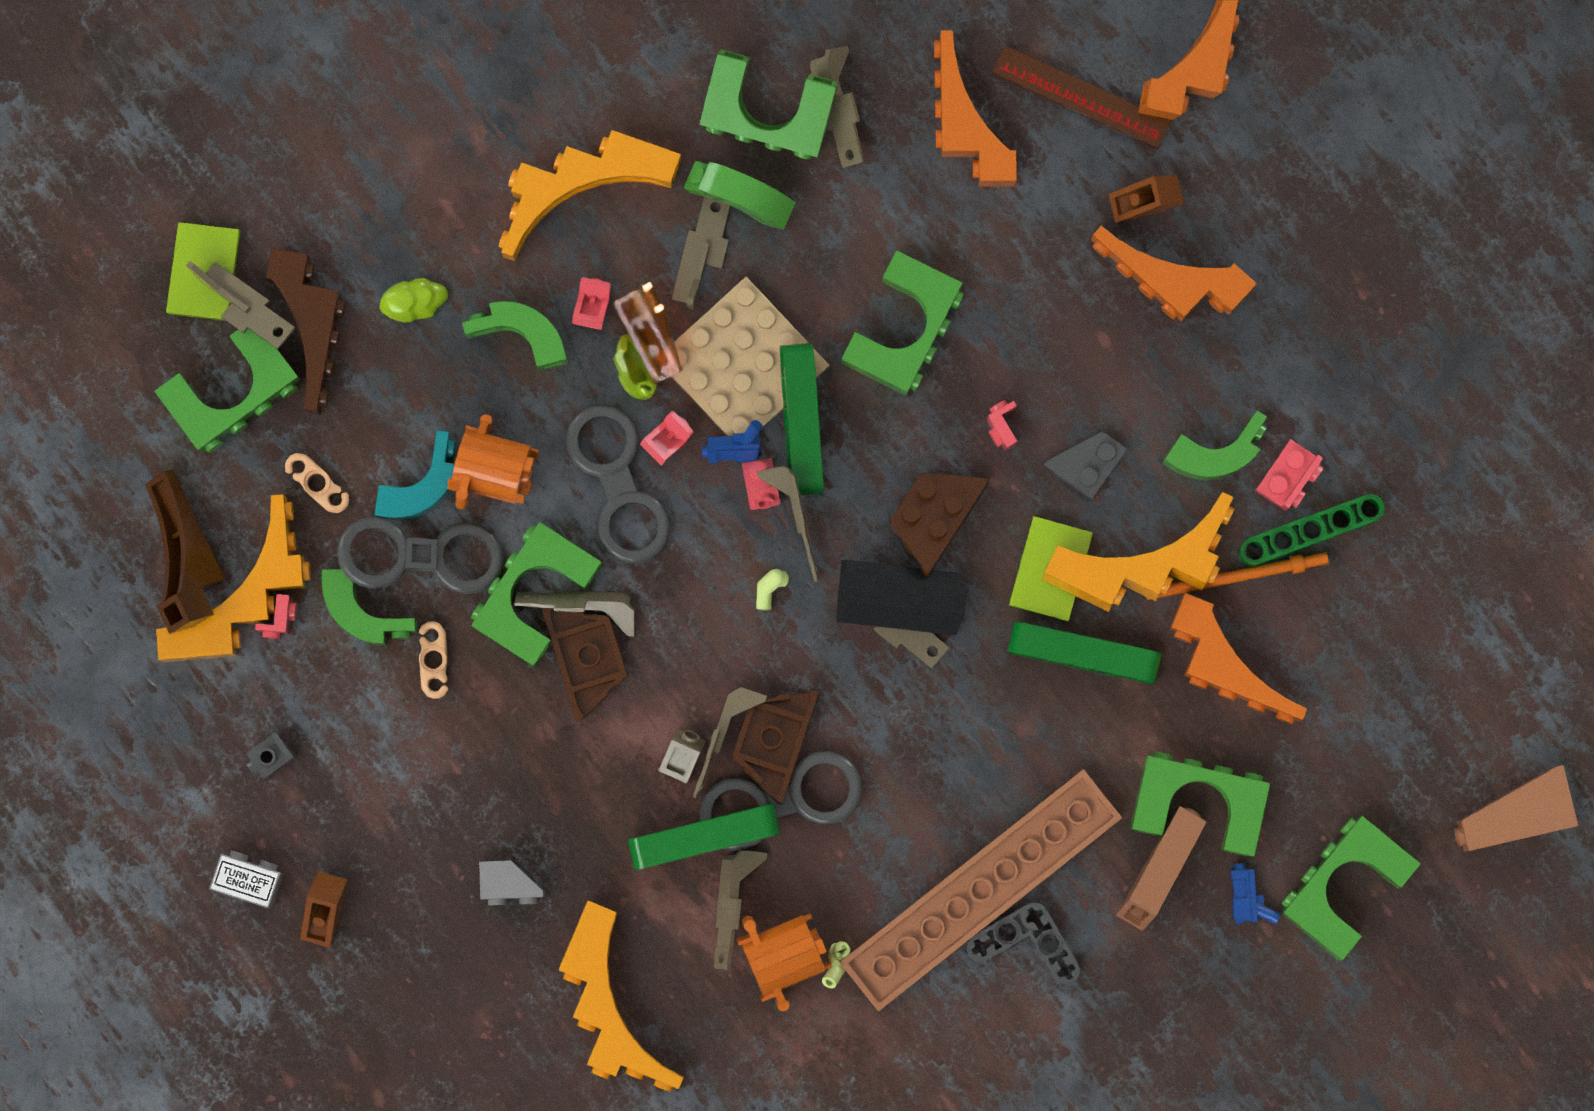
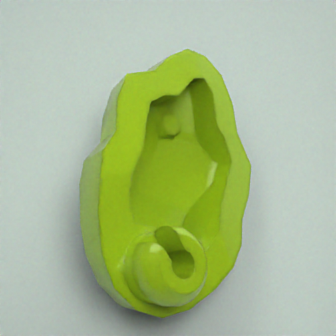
M418 278L409 282L402 281L390 287L383 294L379 307L383 314L399 322L406 323L418 319H427L433 317L436 310L446 302L448 291L443 285L431 282L426 278Z
M625 334L617 342L616 353L613 357L619 372V381L630 396L641 400L649 399L654 394L658 383V373L654 366L653 358L650 351L644 348L632 335Z

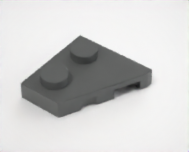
M1100 432L1047 460L1043 467L1092 500L1127 448L1104 432Z

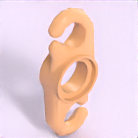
M295 453L288 457L285 462V472L287 474L292 473L293 463L295 461H302L305 469L301 473H294L293 479L300 482L304 490L326 511L340 513L348 507L349 494L346 492L341 494L342 501L339 505H331L329 502L330 495L340 493L341 487L334 484L330 476L309 456ZM313 475H322L325 478L326 484L321 491L314 492L310 490L308 482Z
M428 621L420 627L419 633L424 635L429 629H434L438 632V638L433 642L428 641L425 637H421L419 640L421 645L419 656L421 689L427 697L438 699L445 696L448 687L443 685L438 691H433L430 689L429 683L434 678L439 679L442 683H446L448 680L446 675V667L448 665L446 631L440 623ZM431 651H437L442 656V664L436 669H430L425 664V657Z

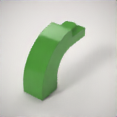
M695 161L683 187L689 193L730 205L763 225L784 230L796 203L783 193L757 179L713 162L706 164Z
M516 302L489 303L492 315L486 316V313H477L469 316L468 321L462 322L467 339L498 331H511L523 336L532 347L538 371L568 364L563 343L554 326L545 316L529 306Z
M1256 411L1238 439L1233 444L1221 449L1204 448L1181 434L1162 464L1178 474L1197 480H1216L1233 475L1248 465L1261 450L1253 445L1251 441L1254 440L1258 443L1268 428L1263 425L1267 416Z
M342 569L322 570V591L330 614L345 631L357 639L374 645L387 646V634L391 633L392 639H410V633H418V621L415 618L382 619L368 615L363 611L357 600L356 583L347 578Z

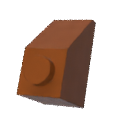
M1177 175L1152 176L1108 194L1115 223L1160 214L1184 205Z
M317 871L306 899L300 940L330 948L343 906L348 879Z

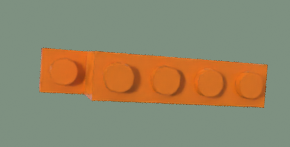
M1216 0L1206 26L1187 54L1160 78H1150L1143 83L1138 113L1175 120L1182 113L1186 112L1189 96L1185 95V93L1213 99L1226 90L1229 74L1225 72L1227 62L1231 61L1234 52V45L1230 43L1232 32L1234 33L1238 27L1239 15L1236 14L1237 3H1240L1241 0Z
M941 30L940 40H934V58H940V70H934L935 88H940V100H935V118H941V130H935V148H941V157H978V160H972L973 178H978V187L1015 186L1017 181L1016 150H1009L1003 145L975 110L959 73L954 50L953 30Z
M1102 226L1098 228L1091 238V241L1094 242L1092 246L1094 250L1102 257L1106 258L1109 256L1117 263L1115 268L1127 279L1133 277L1140 284L1138 289L1149 299L1155 297L1163 304L1161 306L1162 311L1173 320L1177 317L1182 322L1206 295L1210 298L1209 304L1219 313L1225 311L1230 315L1257 284L1235 263L1228 268H1197L1174 264L1134 249L1116 238Z
M1187 593L1183 594L1169 630L1175 632L1174 637L1183 642L1191 644L1192 640L1197 641L1184 676L1190 678L1189 683L1205 690L1208 685L1219 690V696L1235 701L1237 697L1248 701L1247 707L1264 713L1265 709L1276 712L1275 718L1283 722L1293 724L1294 720L1302 721L1307 708L1271 689L1254 675L1236 655L1225 639L1212 612L1214 604Z

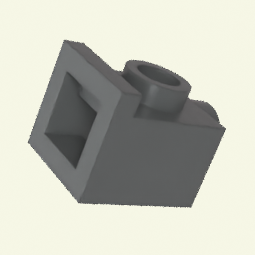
M274 732L269 738L246 753L250 759L246 762V765L256 778L261 775L265 780L297 759L278 732ZM270 751L273 759L269 763H264L262 755Z

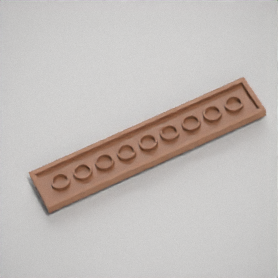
M1083 769L839 963L879 1012L1121 820V815Z

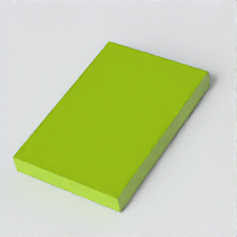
M178 222L166 308L167 314L225 321L221 318V315L231 303L196 278L186 265L191 261L206 273L215 262L235 276L241 232L239 229Z
M1033 516L1009 606L1069 622L1076 596L1043 581L1042 578L1057 546L1087 555L1093 532Z

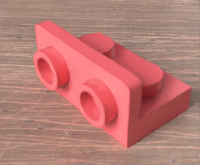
M1290 439L1255 491L1284 511H1287L1291 505L1297 508L1306 495L1302 489L1309 480L1314 483L1323 470V467L1319 465L1323 457L1320 455L1315 456Z

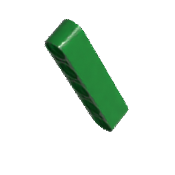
M812 343L781 345L780 369L787 467L796 474L800 496L822 494L823 471Z
M1364 495L1255 535L1241 544L1238 549V558L1247 567L1258 566L1371 525L1384 514V503L1377 495ZM1363 502H1370L1375 506L1376 514L1374 517H1366L1362 513L1361 506ZM1339 512L1346 516L1347 526L1345 528H1338L1334 525L1332 521L1334 513ZM1306 523H1312L1318 528L1317 538L1311 539L1304 534L1303 528ZM1277 534H1284L1289 538L1290 545L1288 549H1280L1276 546L1274 539ZM1253 544L1259 547L1261 556L1258 560H1252L1247 557L1245 552L1247 545Z
M1021 622L1013 623L1007 651L1017 656L1148 684H1156L1162 653Z
M771 803L628 839L627 842L634 869L638 870L781 834L774 804Z

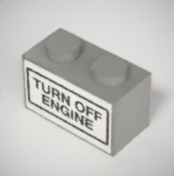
M231 850L229 856L221 854L209 889L273 909L284 873L277 871L278 865L264 860H260L259 865L247 862L248 855Z

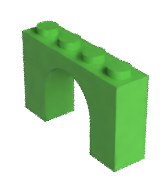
M721 49L716 57L699 125L706 126V131L723 135L724 132L735 134V139L742 142L753 143V140L765 143L764 146L771 150L782 151L783 148L792 150L794 155L799 158L812 159V156L818 157L821 152L839 82L809 74L805 82L797 114L782 124H764L754 119L748 113L742 99L743 85L751 57Z
M896 250L883 276L882 283L912 297L921 305L926 316V329L917 342L901 349L885 347L855 332L841 359V364L907 396L910 389L916 392L924 376L919 371L924 362L930 364L937 350L933 343L937 335L941 337L945 335L951 320L947 319L951 308L958 309L965 293L960 291L962 282Z
M249 328L245 333L237 330L229 336L246 358L253 372L251 391L247 398L239 405L223 410L208 407L200 400L180 373L154 391L196 449L202 454L205 451L212 453L224 443L222 441L223 438L231 432L233 435L240 433L248 426L247 421L256 414L258 417L266 414L273 408L272 402L281 396L287 398L298 389L297 384L301 382L280 351Z
M541 522L536 527L531 525L521 540L525 543L519 553L514 551L505 564V567L508 568L502 579L497 577L488 590L491 596L485 605L480 603L471 615V619L474 620L471 626L535 668L552 644V641L525 624L516 615L513 607V593L517 583L522 577L532 571L549 569L560 573L584 590H587L603 566L601 561Z
M1154 752L1153 756L1145 757L1130 830L1163 836L1170 801L1175 792L1187 783H1206L1217 789L1227 804L1228 818L1221 851L1248 857L1255 856L1270 783L1263 782L1264 776L1245 772L1244 777L1232 775L1233 769L1215 765L1214 770L1202 768L1203 762L1186 758L1184 763L1172 761V755L1161 752Z
M1363 816L1358 817L1356 820L1351 817L1340 830L1343 834L1341 839L1336 844L1332 841L1328 844L1320 855L1324 858L1317 868L1312 865L1301 878L1304 882L1302 887L1297 892L1291 890L1281 903L1284 909L1280 913L1338 961H1343L1362 936L1340 919L1328 904L1326 886L1333 871L1344 863L1360 862L1370 866L1395 888H1402L1421 864Z

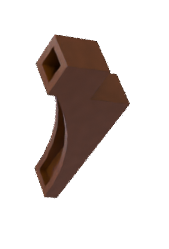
M271 248L266 279L269 283L277 285L287 301L298 325L304 347L307 379L304 409L307 413L320 415L321 407L326 408L328 403L329 390L325 389L327 377L332 378L334 371V360L330 358L332 347L337 348L339 343L340 330L336 329L338 317L343 318L345 300L341 299L342 295L339 290L307 285V281L312 282L315 264L311 263V258L308 254Z
M173 469L162 472L145 484L159 521L164 546L165 582L161 603L156 607L169 634L195 627L213 616L214 613L204 592L225 580Z

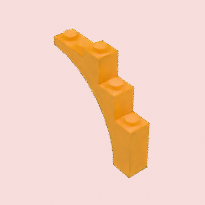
M611 130L609 138L604 136L600 144L598 154L602 155L601 158L566 146L564 154L558 153L553 170L557 171L556 174L521 162L519 170L514 169L508 183V186L512 187L511 193L513 197L521 200L520 203L514 202L509 219H512L513 222L509 231H503L499 242L503 257L515 261L525 240L539 221L557 205L580 192L600 185L619 182L651 183L672 188L682 161L681 154Z
M1222 492L1211 511L1193 530L1176 542L1154 552L1132 557L1103 558L1080 554L1057 546L1042 580L1107 612L1110 611L1113 604L1119 606L1127 590L1121 586H1125L1156 601L1159 593L1166 595L1173 581V578L1168 575L1203 590L1206 582L1213 584L1220 567L1215 566L1219 556L1208 550L1215 551L1222 536L1217 533L1221 523L1228 524L1235 510L1230 507L1233 497Z
M284 494L271 495L269 528L264 547L256 565L243 584L227 600L212 609L214 615L195 627L169 634L166 627L156 629L159 661L173 662L237 656V648H241L240 630H235V625L272 622L271 614H275L276 601L275 596H270V591L306 588V581L311 580L309 562H304V557L301 555H291V551H296L295 533L290 532L289 520H294L293 503L288 502Z
M587 901L559 967V971L565 973L563 979L580 985L582 980L587 982L573 1015V1018L579 1020L577 1026L594 1032L596 1027L601 1029L587 1065L593 1067L591 1073L605 1079H609L610 1074L616 1077L622 1065L627 1067L625 1073L642 1080L643 1076L646 1075L655 1079L654 1086L668 1092H671L673 1087L679 1089L684 1076L665 1067L645 1051L630 1033L617 1009L610 986L608 957L610 938L618 913Z

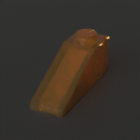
M650 282L612 302L655 384L683 370L665 309Z

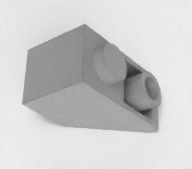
M513 861L479 862L480 899L488 900V906L507 905V899L519 898V904H538V898L545 897V891Z

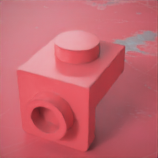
M581 278L579 294L572 316V324L602 330L610 302V283L596 278Z
M1003 400L989 409L992 414L988 415L987 422L992 428L988 433L996 447L1002 445L1004 450L1007 451L1017 444V440L1003 417L1016 410L1017 404L1015 401L1007 404Z
M671 411L664 421L642 440L640 445L662 466L686 445L694 431L683 417Z
M772 458L741 463L750 509H767L780 505L778 489L759 479L757 471L774 468Z
M277 594L274 625L255 624V630L263 632L262 638L281 639V634H290L291 621L295 622L297 616V603H292L293 598L290 595Z

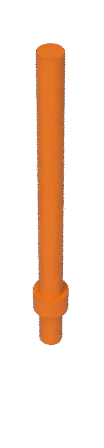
M1327 552L1308 556L1297 554L1289 556L1288 560L1218 573L1213 584L1206 582L1203 589L1286 572H1292V574L1305 572L1306 568L1329 564ZM1183 581L1173 582L1166 595L1159 593L1157 598L1200 589Z

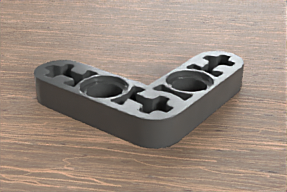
M1032 902L1026 904L978 932L966 944L968 956L975 961L983 962L1029 936L1056 982L1069 985L1074 983L1080 975L1078 962L1047 909L1040 903ZM1033 908L1034 911L1040 910L1043 915L1039 917V920L1043 927L1047 923L1051 926V929L1042 931L1037 937L1033 934V931L1039 930L1036 924L1026 921V917L1029 916L1027 910ZM1004 923H1010L1016 929V936L1011 941H1004L999 937L998 929ZM992 930L994 939L1001 947L995 950V946L992 944L985 949L987 953L985 956L982 957L980 953L974 955L972 949L975 947L974 941L976 939H979L980 942L989 940L990 937L986 933ZM1048 934L1056 936L1059 941L1057 950L1052 953L1044 951L1041 947L1042 938ZM1065 950L1067 956L1061 958L1066 965H1073L1072 977L1070 979H1067L1065 976L1059 977L1057 972L1061 970L1060 965L1057 961L1051 965L1048 958L1058 956Z

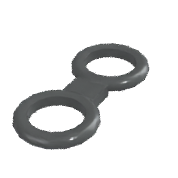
M605 404L590 406L578 413L570 423L566 435L567 453L576 467L588 475L600 478L608 502L600 511L597 523L599 541L605 551L618 561L630 564L647 562L658 555L668 542L671 529L669 514L662 503L651 494L636 490L628 466L636 457L639 437L637 427L631 417L618 407ZM605 417L615 420L622 426L626 433L627 442L624 452L617 460L600 465L590 462L583 456L579 450L578 439L580 431L586 423L595 418ZM633 503L645 505L654 513L658 523L657 534L652 543L644 549L636 551L626 550L618 546L612 539L609 528L611 518L617 509L626 504Z
M376 516L361 518L346 528L340 536L337 547L338 562L346 577L358 586L370 589L390 586L400 580L407 570L434 572L439 582L454 592L461 594L480 593L490 587L493 581L499 577L504 561L501 545L495 535L485 527L470 522L453 524L441 531L436 539L406 537L403 530L388 519ZM364 531H382L393 539L397 545L398 559L392 570L383 575L372 576L364 574L355 567L351 560L350 547L355 537ZM468 535L476 537L489 550L491 559L489 569L484 576L477 580H459L452 576L444 565V548L449 541L458 536Z
M832 751L814 752L801 759L794 768L782 805L777 804L754 781L742 777L725 778L712 785L703 796L699 808L700 821L712 818L714 802L721 794L729 790L739 789L752 795L759 806L773 803L777 818L799 813L807 821L819 825L836 824L848 818L857 808L862 795L861 776L855 765L844 755ZM829 763L838 766L845 772L849 780L850 792L847 800L840 808L832 812L822 813L813 810L806 804L802 797L801 783L804 775L810 768L818 764ZM762 839L723 849L730 851L747 850L759 844Z

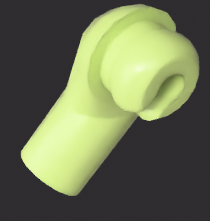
M778 568L772 569L758 581L757 610H771L772 592L778 587H785L789 582V575L786 571Z
M839 941L833 943L829 948L828 962L830 961L833 967L828 968L822 979V983L828 988H835L846 971L839 963L850 954V947L846 942Z

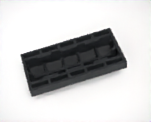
M847 559L841 560L836 622L957 635L965 615L967 593L962 573L933 570L928 578L922 573V568Z

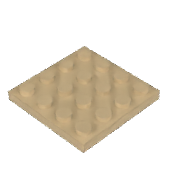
M745 277L659 355L656 361L726 436H733L735 433L744 434L752 420L761 422L763 429L783 410L780 346L806 344L808 342L761 291ZM814 349L817 379L830 365Z

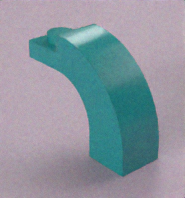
M436 431L432 464L429 472L420 482L402 488L379 485L375 509L376 517L392 521L415 519L431 512L447 498L451 490L447 489L448 478L452 479L455 465L448 463V459L454 458L456 441L451 440L449 432Z

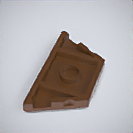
M921 473L891 518L890 527L896 536L902 539L904 547L910 556L913 555L921 566L924 576L929 578L987 488L988 479L933 473Z
M542 608L576 722L582 721L628 677L610 617L583 612L554 611V608Z
M810 690L808 693L778 695L767 698L765 703L747 710L732 760L777 804L782 805L819 691Z

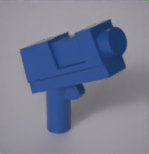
M752 420L744 434L735 433L733 436L707 437L708 445L702 446V458H708L709 463H718L720 460H736V462L756 461L757 457L762 455V450L759 448L760 435H758L762 429L761 422Z
M1233 864V870L1230 871L1233 899H1231L1232 919H1235V923L1238 925L1244 921L1258 922L1257 917L1277 924L1281 913L1263 906V895L1256 896L1254 869L1246 870V864Z

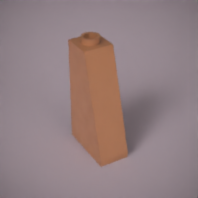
M1564 765L1550 768L1458 820V828L1454 829L1457 845L1459 847L1463 846V850L1466 852L1578 826Z
M1180 806L1175 811L1164 829L1163 836H1160L1118 910L1117 917L1142 931L1156 917L1207 823L1201 819L1198 812Z

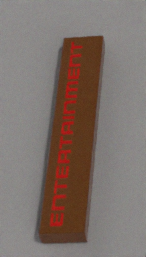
M1004 45L991 74L1156 150L1159 149L1171 123V120L1138 113V105Z

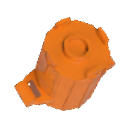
M485 414L481 416L479 428L466 425L455 460L452 479L448 478L447 489L456 491V507L458 509H465L468 506L470 492L513 504H524L525 495L529 496L533 483L530 481L534 458L538 459L539 450L533 449L527 444L489 435L492 431V417Z
M810 913L804 916L801 915L757 934L755 920L751 916H745L742 919V924L749 934L736 940L738 945L742 944L762 992L760 995L761 1000L764 1002L776 997L775 1002L778 1009L783 1012L787 1011L790 1004L787 997L783 995L782 989L833 967L830 961L823 964L820 955L827 951L817 929H808L806 921L813 918Z

